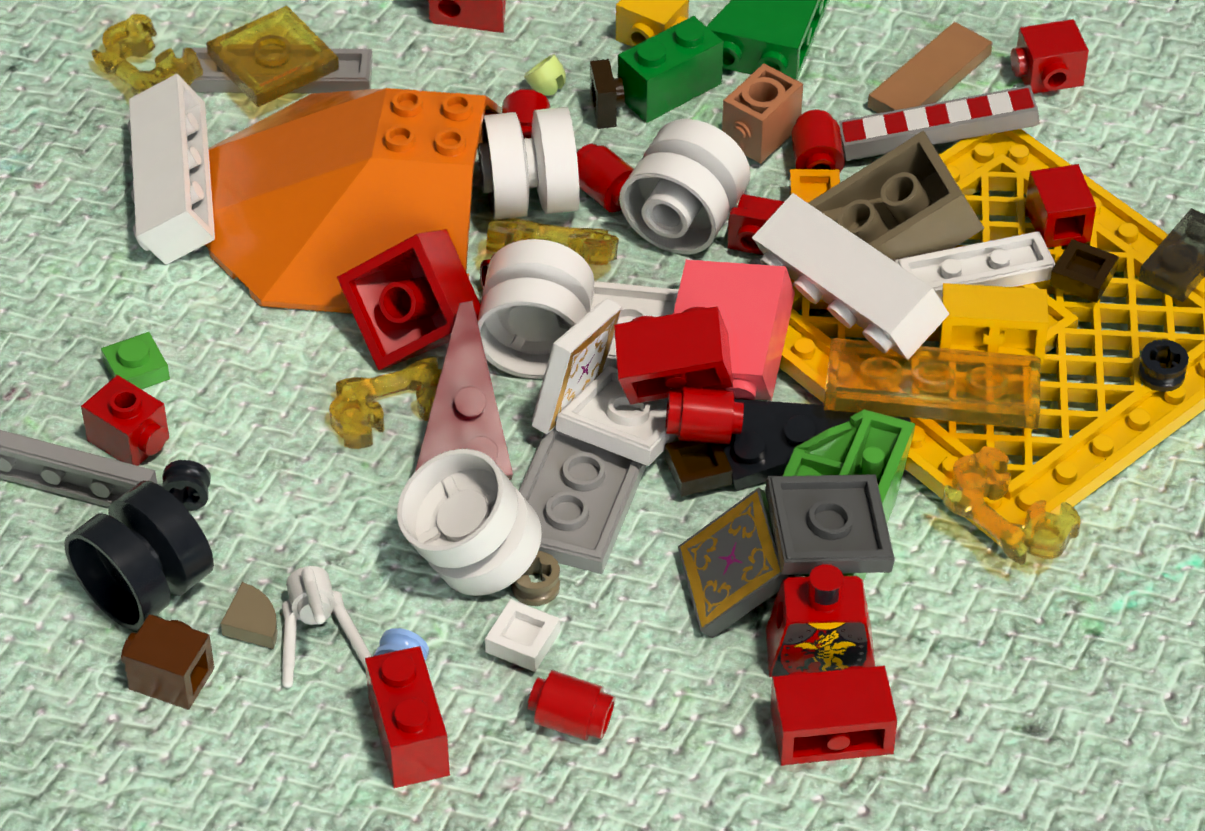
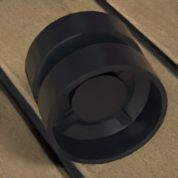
M147 480L140 481L113 501L109 506L108 515L103 513L96 514L69 534L64 543L69 565L85 592L106 615L116 623L131 630L141 628L149 614L156 616L168 607L171 599L170 595H183L209 575L214 567L213 554L208 540L191 513L169 491Z

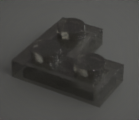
M1193 208L1186 213L1143 263L1138 280L1181 302L1186 300L1205 277V214Z

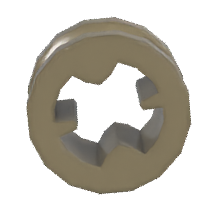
M538 551L527 571L511 584L514 597L519 602L530 606L545 605L554 600L560 590V567L558 561L552 555ZM540 574L542 582H531L529 575Z

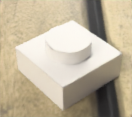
M510 599L485 638V652L536 672L560 633V618Z

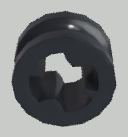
M1154 340L1148 343L1142 349L1138 371L1140 380L1145 386L1156 391L1166 392L1179 388L1185 380L1189 359L1187 351L1180 344L1170 340ZM1160 363H1165L1167 368H1161Z
M177 460L165 466L161 486L174 495L188 511L200 509L207 503L211 475L205 466L191 460Z

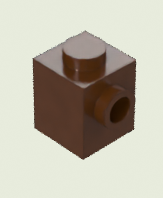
M151 614L148 615L137 633L133 632L128 636L121 653V662L125 665L129 690L190 710L215 669L210 634L195 630L182 621H169Z

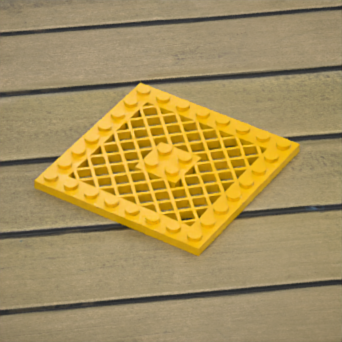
M1022 129L963 139L939 154L975 214L980 215V222L985 229L969 239L981 240V243L1035 232L1032 223H1025V217H1029L1025 208L1026 198H1024V194L1027 195L1030 171L1071 165ZM1085 174L1083 176L1096 204L1091 242H1085V244L1119 256L1117 271L1124 272V278H1112L1102 296L1126 297V304L1100 303V299L1097 303L1090 301V303L1065 302L1064 295L1074 294L1050 286V280L1016 286L1018 288L1047 289V295L1054 294V299L1048 295L1049 324L1044 365L940 359L939 349L918 348L907 360L891 348L886 353H883L875 346L845 345V337L865 338L862 333L864 329L857 324L847 328L835 317L809 316V309L828 310L827 307L829 305L821 299L817 304H813L793 285L795 297L779 368L825 405L907 411L911 422L915 423V431L905 470L1009 554L1205 410V260ZM980 190V196L973 195ZM989 190L1015 192V197L989 196ZM989 215L1015 216V222L989 221ZM957 245V246L954 247V248L962 247V246H967V245ZM1061 246L1048 249L1055 263L1058 262L1065 251L1062 250ZM1136 298L1162 299V306L1137 305ZM800 309H802L801 315L797 312ZM1078 321L1091 322V329H1077ZM1101 323L1127 324L1128 331L1102 330ZM1138 324L1163 325L1164 333L1138 331ZM940 325L926 341H939ZM1175 326L1200 327V334L1175 333ZM828 336L837 337V343ZM1165 339L1174 341L1187 351L1189 359L1184 383L1173 391L1161 392L1153 390L1144 384L1142 385L1139 378L1140 351L1154 340ZM1056 347V354H1046ZM1066 347L1092 349V356L1066 355ZM1103 349L1129 350V358L1103 357ZM1160 363L1161 368H1167L1165 363ZM865 365H873V372ZM882 366L910 367V375L882 374ZM919 367L946 369L947 377L919 375ZM956 369L983 370V378L956 377ZM1020 372V380H1010ZM993 373L1000 379H993ZM1030 373L1057 374V382L1030 381ZM1067 374L1094 376V383L1067 382ZM1104 376L1130 377L1131 385L1104 384ZM901 394H910V401ZM919 395L947 396V404L919 403ZM956 397L984 398V406L956 405ZM993 398L1021 400V408L994 407ZM1031 400L1058 401V409L1031 408ZM1068 402L1095 403V411L1068 410ZM1105 404H1116L1106 411ZM938 423L947 424V431ZM956 424L983 425L984 434L956 433ZM994 426L1021 427L1022 436L994 435ZM1032 428L1059 429V438L1032 436ZM1069 430H1080L1069 438ZM975 453L985 454V461ZM994 454L1021 455L1023 464L995 463ZM1032 456L1043 457L1035 464H1033Z

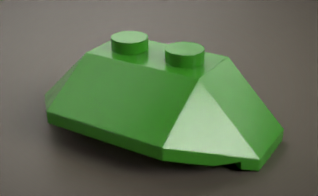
M863 409L851 416L849 422L829 428L796 446L783 476L876 474L886 523H888L896 503L915 431V423ZM843 573V576H858L863 579V582L867 573ZM798 574L805 577L810 576V574Z

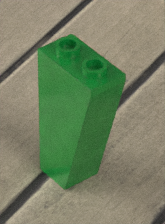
M731 0L707 26L723 40L722 69L752 75L761 65L766 64L798 80L830 0Z

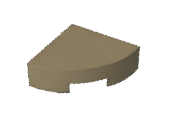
M242 582L221 622L222 635L274 649L278 636L277 620L274 607L268 597L256 587Z

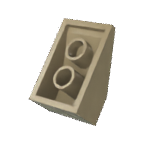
M924 130L809 202L814 208L894 262L896 259L952 249L985 229Z

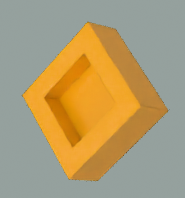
M790 169V195L794 193L807 203L840 183L839 169Z

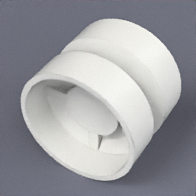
M568 107L534 110L531 138L524 139L516 112L484 115L482 123L483 143L478 144V161L483 193H488L493 219L526 216L529 206V188H537L539 200L545 214L578 211V162L573 125Z
M694 119L671 121L659 130L644 153L643 158L638 162L620 191L622 212L630 226L652 245L676 254L699 253L708 248L727 220L731 209L735 207L750 181L748 160L739 145L719 128Z
M540 239L513 242L495 253L488 266L483 300L477 320L485 356L492 365L504 372L519 377L533 379L544 377L553 343L590 312L594 276L588 263L578 253L562 244Z
M457 449L444 452L430 459L411 476L399 498L397 519L401 532L420 555L428 561L438 575L452 589L462 594L472 596L488 595L510 586L527 571L538 553L542 530L536 511L517 488L513 486L512 482L494 460L480 451Z

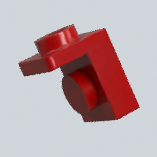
M742 194L738 206L733 207L729 214L727 249L764 255L752 237L784 201Z

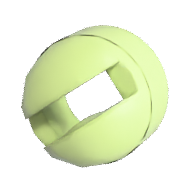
M552 54L532 67L524 75V78L535 91L543 95H554L566 83V72L556 55Z

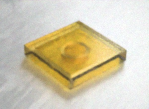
M284 6L206 42L208 56L257 107L339 70L338 56L288 6Z

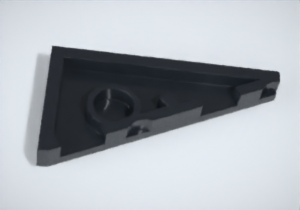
M734 399V402L744 403L741 435L731 434L730 444H721L733 471L732 482L735 490L739 491L766 482L768 476H783L796 446L829 428L849 422L851 416L863 409L909 422L911 420L905 410Z

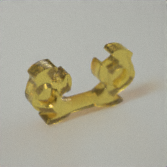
M132 14L127 20L110 26L102 36L106 52L102 53L96 49L91 52L97 68L103 73L115 75L126 83L134 96L175 74H178L189 86L194 79L203 75V68L198 56L190 47L184 49L182 58H176L172 48L164 50L154 59L156 67L151 71H140L126 60L131 56L142 58L155 48L152 37H155L157 32L151 19L143 14Z
M508 218V221H492L488 223L486 249L489 251L498 252L504 246L521 240L540 239L556 242L574 250L588 264L608 265V262L617 259L619 238L608 234V230L572 228L540 224L518 218Z
M424 358L410 364L404 370L373 378L351 377L336 382L337 398L332 401L329 407L330 423L335 432L343 438L344 447L351 449L370 447L373 445L372 428H376L378 432L384 431V412L379 402L373 401L375 398L406 390L417 391V412L424 421L429 420V414L431 413L442 369H438L437 358Z
M983 446L978 453L961 457L954 463L952 487L946 485L944 489V505L955 514L972 519L996 538L1003 552L1020 565L1025 564L1027 553L1045 559L1057 558L1062 555L1069 541L1072 538L1078 537L1081 524L1080 516L1077 510L1067 502L1061 503L1059 515L1045 511V500L1035 502L1026 512L1025 525L1007 521L985 503L983 497H988L990 500L995 501L1007 494L1010 487L1011 473L1007 472L1009 457L1002 451L993 447Z

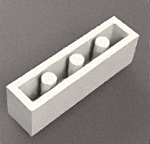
M178 74L129 99L130 121L128 122V130L131 135L132 147L129 161L133 170L134 189L131 190V197L135 205L133 233L138 244L144 250H150L165 265L215 240L205 102Z
M794 193L788 197L752 237L764 254L760 259L762 265L786 266L790 278L795 281L793 283L794 287L813 304H817L820 299L829 305L827 309L840 323L847 328H851L854 324L863 328L864 331L862 333L865 338L883 353H886L891 348L908 360L949 315L933 287Z

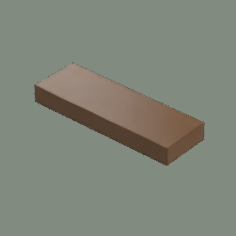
M954 21L869 94L868 108L877 113H884L936 103L991 55L993 42Z

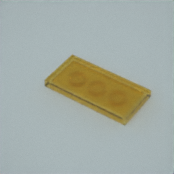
M834 338L831 339L824 410L858 413L865 409L889 416L1038 429L1040 418L1041 358L1037 356L920 346L907 360L891 348L886 353H883L869 341Z

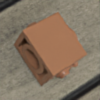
M766 64L761 65L723 100L722 131L739 145L745 156L761 164L792 135V129L796 120L802 114L803 83Z

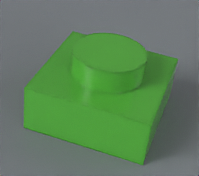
M150 332L101 348L103 363L112 379L119 375L140 389L170 380L168 364Z

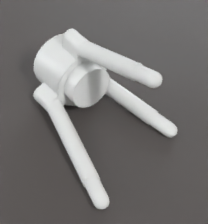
M306 566L292 572L286 582L290 599L281 605L284 616L283 687L290 688L293 685L297 620L299 619L306 624H323L331 616V613H334L360 662L366 669L365 658L372 657L344 606L342 594L332 590L328 573L318 566Z

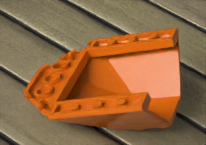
M392 88L312 93L208 148L215 240L205 245L209 249L210 257L232 279L237 277L250 290V297L259 306L352 313L337 276L418 233L447 229L467 273L473 170L478 144L483 143L484 115L502 113V108L486 95Z

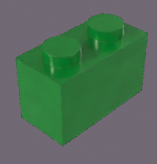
M695 16L618 54V78H621L623 82L625 104L646 123L722 84L723 40Z

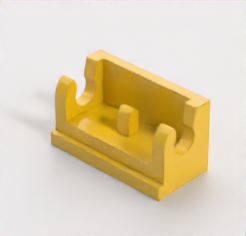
M943 283L942 303L949 312V315L940 324V359L1044 365L1049 324L1047 289Z

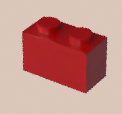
M718 306L710 308L691 307L682 313L659 317L640 316L631 322L614 324L618 380L630 405L668 398L669 391L682 392L683 387L714 390L733 387L729 336Z
M421 646L365 658L368 699L393 787L398 788L450 776L448 737Z
M885 665L873 667L851 666L843 670L814 673L799 671L784 676L772 677L770 712L781 766L894 754L897 716Z

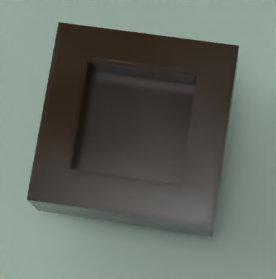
M609 59L590 61V98L597 129L617 127V107H623L625 104L622 79L613 78Z
M1071 239L1051 272L1050 286L1097 303L1117 271L1119 256Z
M681 440L665 444V460L681 497L732 485L733 471L721 444Z

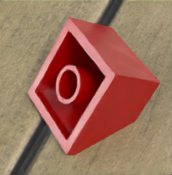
M447 229L415 234L337 276L378 371L449 343L459 303L473 301L478 320L480 302Z

